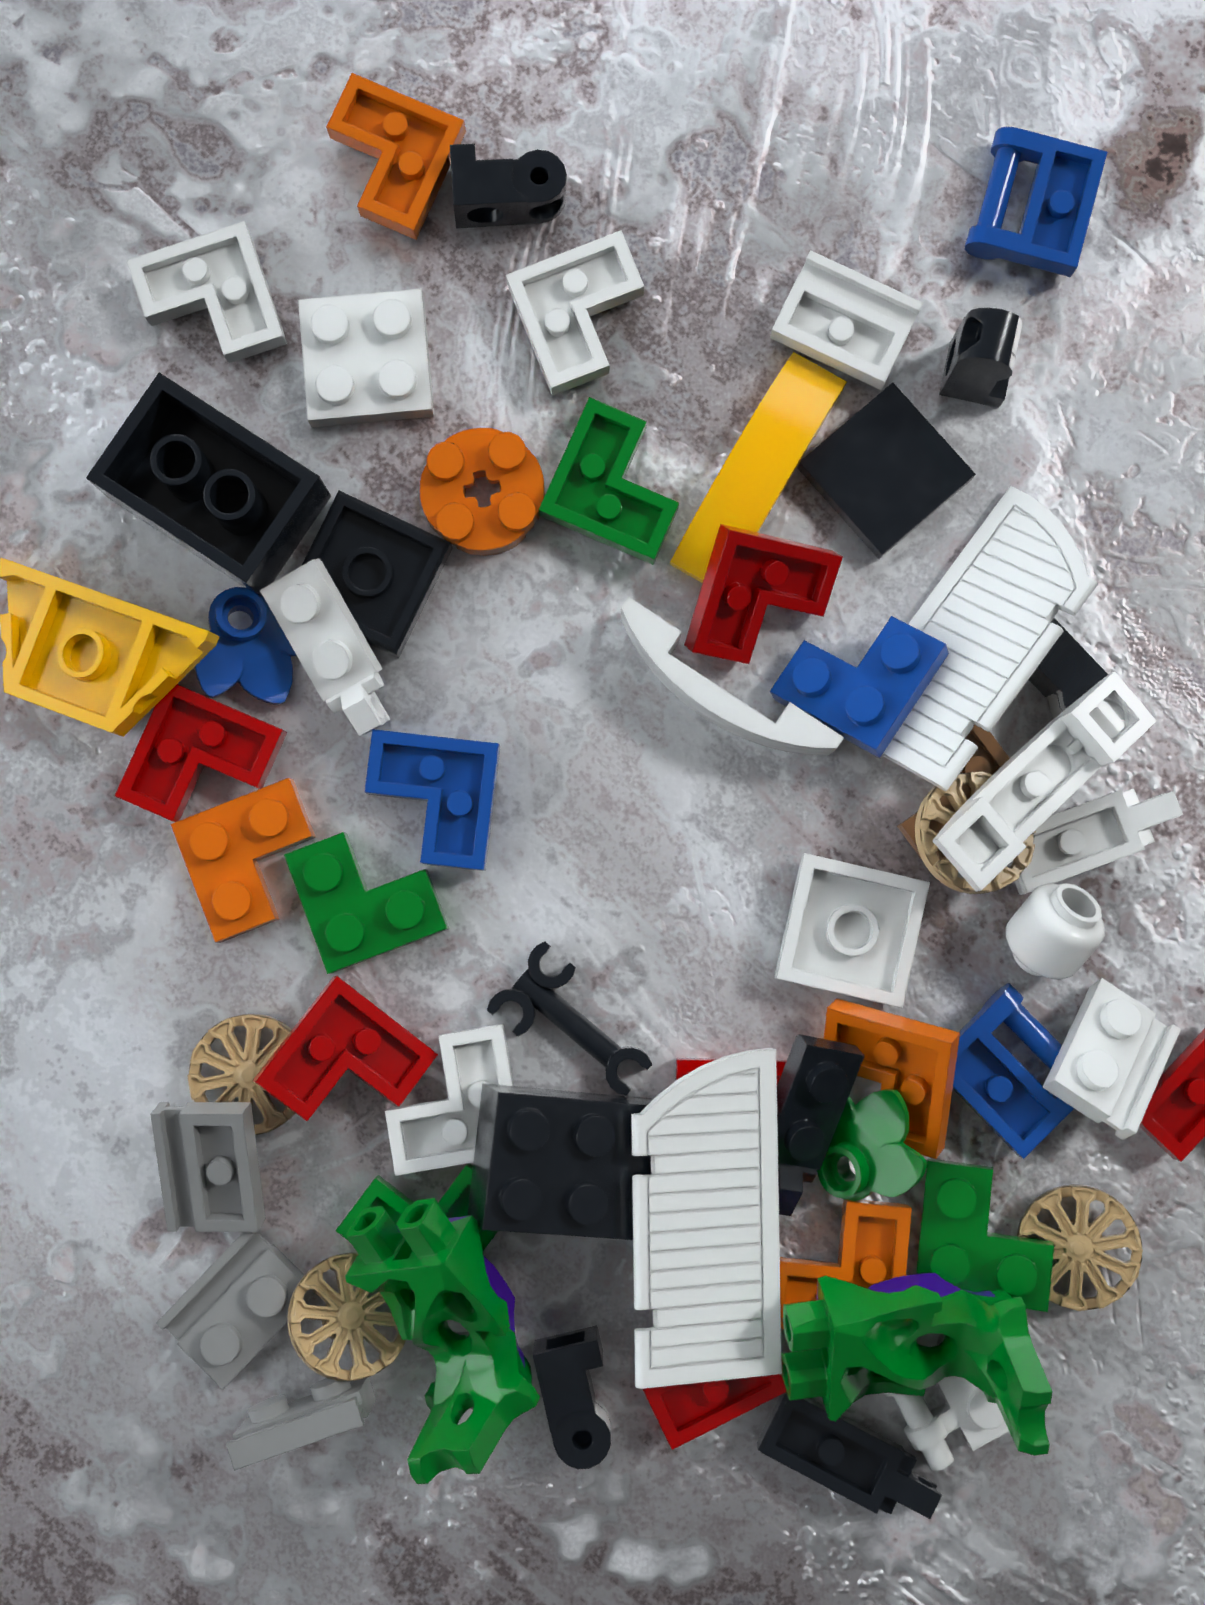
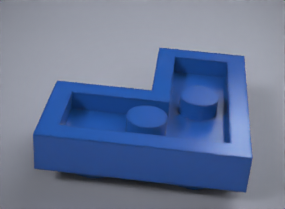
M891 616L857 668L804 640L771 688L770 693L774 700L780 704L787 706L791 702L843 736L845 740L880 758L949 652L946 643Z
M372 729L365 793L368 795L428 801L420 863L486 871L500 754L499 743Z

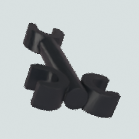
M546 941L536 945L530 953L528 969L517 980L512 989H505L494 995L489 1001L487 1011L494 1015L503 1003L507 1001L517 1002L522 1007L523 1018L512 1032L516 1036H520L526 1033L533 1025L536 1016L535 1009H537L605 1067L606 1080L610 1088L618 1094L627 1096L631 1088L618 1077L617 1067L623 1060L633 1059L640 1066L648 1070L652 1066L649 1056L637 1047L627 1046L621 1048L551 989L567 984L573 977L576 967L569 963L562 973L553 977L544 974L540 967V961L551 946Z

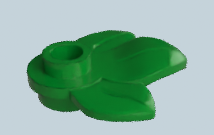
M885 1089L875 1091L864 1097L856 1105L851 1097H848L820 1170H817L820 1183L832 1196L851 1201L864 1199L873 1192L886 1197H897L911 1190L924 1176L927 1160L919 1152L903 1143L909 1133V1112L902 1095L897 1090ZM849 1160L854 1166L855 1174L850 1169Z

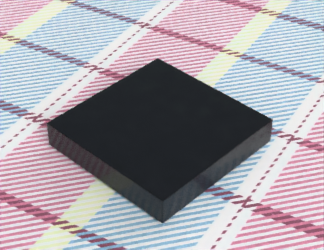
M893 382L804 457L797 467L878 559L882 558L976 475Z
M339 490L302 565L312 559L319 558L335 583L368 644L399 658L453 546L450 542Z

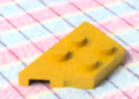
M1 557L0 578L7 581L8 613L0 614L1 639L6 646V656L2 663L4 693L124 737L217 645L220 636L200 627Z

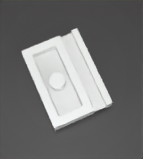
M810 250L806 262L772 328L770 339L882 390L923 302Z
M1101 978L1089 987L1043 1088L1097 1124L1102 1121L1116 1130L1115 1135L1124 1140L1136 1134L1181 1029L1173 1024L1169 1027L1165 1026L1155 1019L1156 1013Z

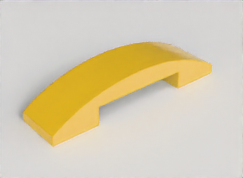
M793 351L723 464L678 545L670 565L703 583L720 524L757 533L760 531L807 448L818 434L846 386L847 381Z

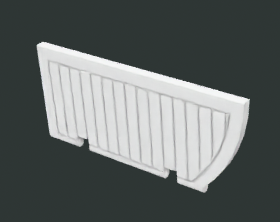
M1012 486L1008 488L908 624L946 643L949 654L882 756L944 791L949 789L978 749L977 745L965 739L974 725L981 727L987 732L993 729L1064 632L1060 626L1051 623L1058 610L1075 616L1098 585L1094 579L1089 577L1085 562L1072 536L1061 521L1047 507L1030 495Z
M763 1048L731 1054L704 1064L672 1083L659 1093L640 1113L631 1114L632 1155H651V1174H636L632 1176L634 1309L639 1311L653 1309L654 1327L634 1329L636 1388L645 1389L782 1374L776 1049Z

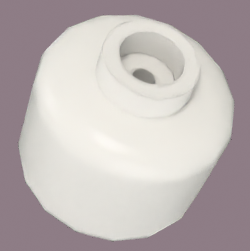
M1050 883L1036 887L1006 926V939L1016 963L1024 971L1035 976L1057 980L1073 976L1095 952L1105 937L1101 908L1091 894L1074 884L1064 883L1059 885Z

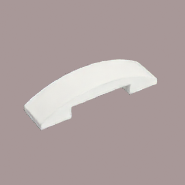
M627 597L621 606V621L641 658L668 690L703 718L745 740L790 753L830 755L843 740V736L791 702H789L776 723H774L672 656L671 654L679 644L682 631L630 597Z
M1115 672L1108 674L1061 712L1006 761L950 818L932 840L933 843L976 892L981 891L1026 848L1023 842L1096 771L1102 766L1115 762L1157 720Z

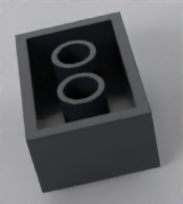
M160 372L86 477L107 498L260 597L263 596L260 590L274 582L331 498V494L319 475Z
M482 1083L467 1215H472L482 1230L633 1240L632 1176L636 1174H651V1155H632L631 1114L640 1113L653 1099Z

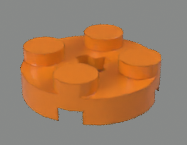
M472 428L458 432L430 449L427 455V464L421 474L419 491L425 516L431 528L439 536L455 545L457 549L476 556L496 555L509 551L526 538V534L534 527L536 520L540 518L539 508L545 497V485L542 470L536 457L525 446L524 441L518 435L492 428ZM480 477H487L489 483H498L500 486V492L491 495V505L486 507H479L475 497H465L466 489L474 486L475 479Z

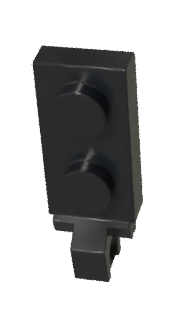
M801 1034L795 1038L777 1085L779 1215H792L803 1194V1182L812 1183L817 1176V1170H820L865 1057L856 1045Z
M787 1392L780 1395L757 1442V1449L761 1453L876 1514L879 1509L892 1514L898 1502L931 1519L942 1497V1494L936 1489V1483L912 1471L917 1459L906 1452L903 1446L844 1415H841L837 1421H830L825 1406L812 1398L789 1400Z

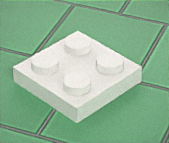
M422 289L298 300L307 418L312 428L434 417L425 304Z
M807 853L802 854L774 978L903 1008L930 882Z

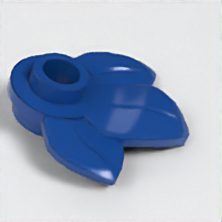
M245 587L229 588L221 592L211 603L208 614L210 632L220 636L217 645L195 666L196 676L201 688L208 697L215 698L228 691L236 683H239L243 690L260 701L274 705L283 704L289 695L293 682L291 656H297L263 596L260 597ZM236 611L245 612L250 616L252 624L246 629H236L230 625L228 621L229 615Z

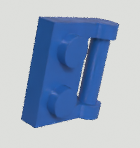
M1016 127L999 128L995 132L991 146V154L995 159L977 225L969 229L965 251L979 259L993 260L1000 258L1071 277L1078 267L1108 152ZM1027 161L1037 164L1020 230L1019 233H1015L1001 228L1019 162Z
M1007 983L997 990L986 1001L982 1009L959 1031L960 1038L953 1090L1017 1156L1024 1159L1074 1108L1044 1089L1036 1078L991 1034L1004 1022L1050 1070L1062 1047L1050 1032L1021 1004L1024 997L1010 983Z

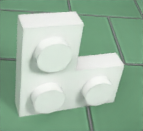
M245 221L126 260L144 316L151 326L208 308L223 355L228 363L287 344L250 231Z
M622 230L506 275L508 288L552 396L610 374V365L590 316L644 296V284Z
M504 1024L446 1033L438 1036L448 1098L389 1108L385 1111L395 1176L473 1163L482 1083L514 1086Z

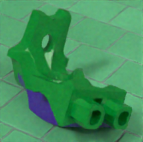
M429 1198L416 1200L413 1204L406 1207L395 1225L383 1206L365 1208L359 1213L346 1233L348 1240L358 1253V1256L345 1275L346 1282L370 1293L380 1292L391 1310L401 1339L412 1340L415 1346L429 1351L436 1365L435 1381L430 1384L425 1394L426 1405L431 1412L407 1458L410 1475L416 1484H428L440 1472L454 1467L465 1471L466 1474H480L506 1428L515 1418L536 1407L540 1399V1395L532 1386L531 1365L518 1346L515 1335V1297L496 1267L483 1255L478 1223L472 1215L448 1218L437 1200ZM447 1320L460 1323L468 1332L452 1331L448 1326ZM471 1408L473 1411L469 1418L458 1425L463 1414Z
M922 1273L895 1277L873 1284L868 1288L829 1276H823L818 1278L817 1300L784 1304V1334L789 1350L792 1352L781 1353L782 1378L789 1400L822 1397L829 1420L837 1421L852 1403L865 1395L896 1393L924 1397L926 1388L936 1385L945 1377H961L982 1390L988 1402L997 1403L1018 1451L1034 1456L1048 1454L1050 1444L1045 1427V1410L1048 1404H1051L1053 1391L1029 1334L1026 1306L1022 1297L1013 1298L1003 1289L981 1292L962 1290L945 1281L936 1273ZM929 1333L943 1334L945 1336L944 1341L934 1347L918 1344L917 1338Z

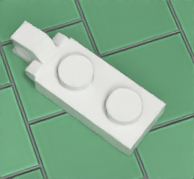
M319 558L312 559L261 589L260 592L322 701H326L331 711L335 714L343 709L359 736L367 734L372 729H376L389 721L390 718L375 693L376 690L384 686L379 675L382 667L323 562Z
M1134 788L1124 792L1118 790L1051 815L1035 830L1033 843L1035 848L1032 861L1021 873L1019 879L1014 881L1019 895L1032 892L1038 886L1054 884L1145 850L1144 846L1155 842L1149 827L1183 815L1174 791L1139 802ZM1013 860L1008 864L1009 868L1012 865Z

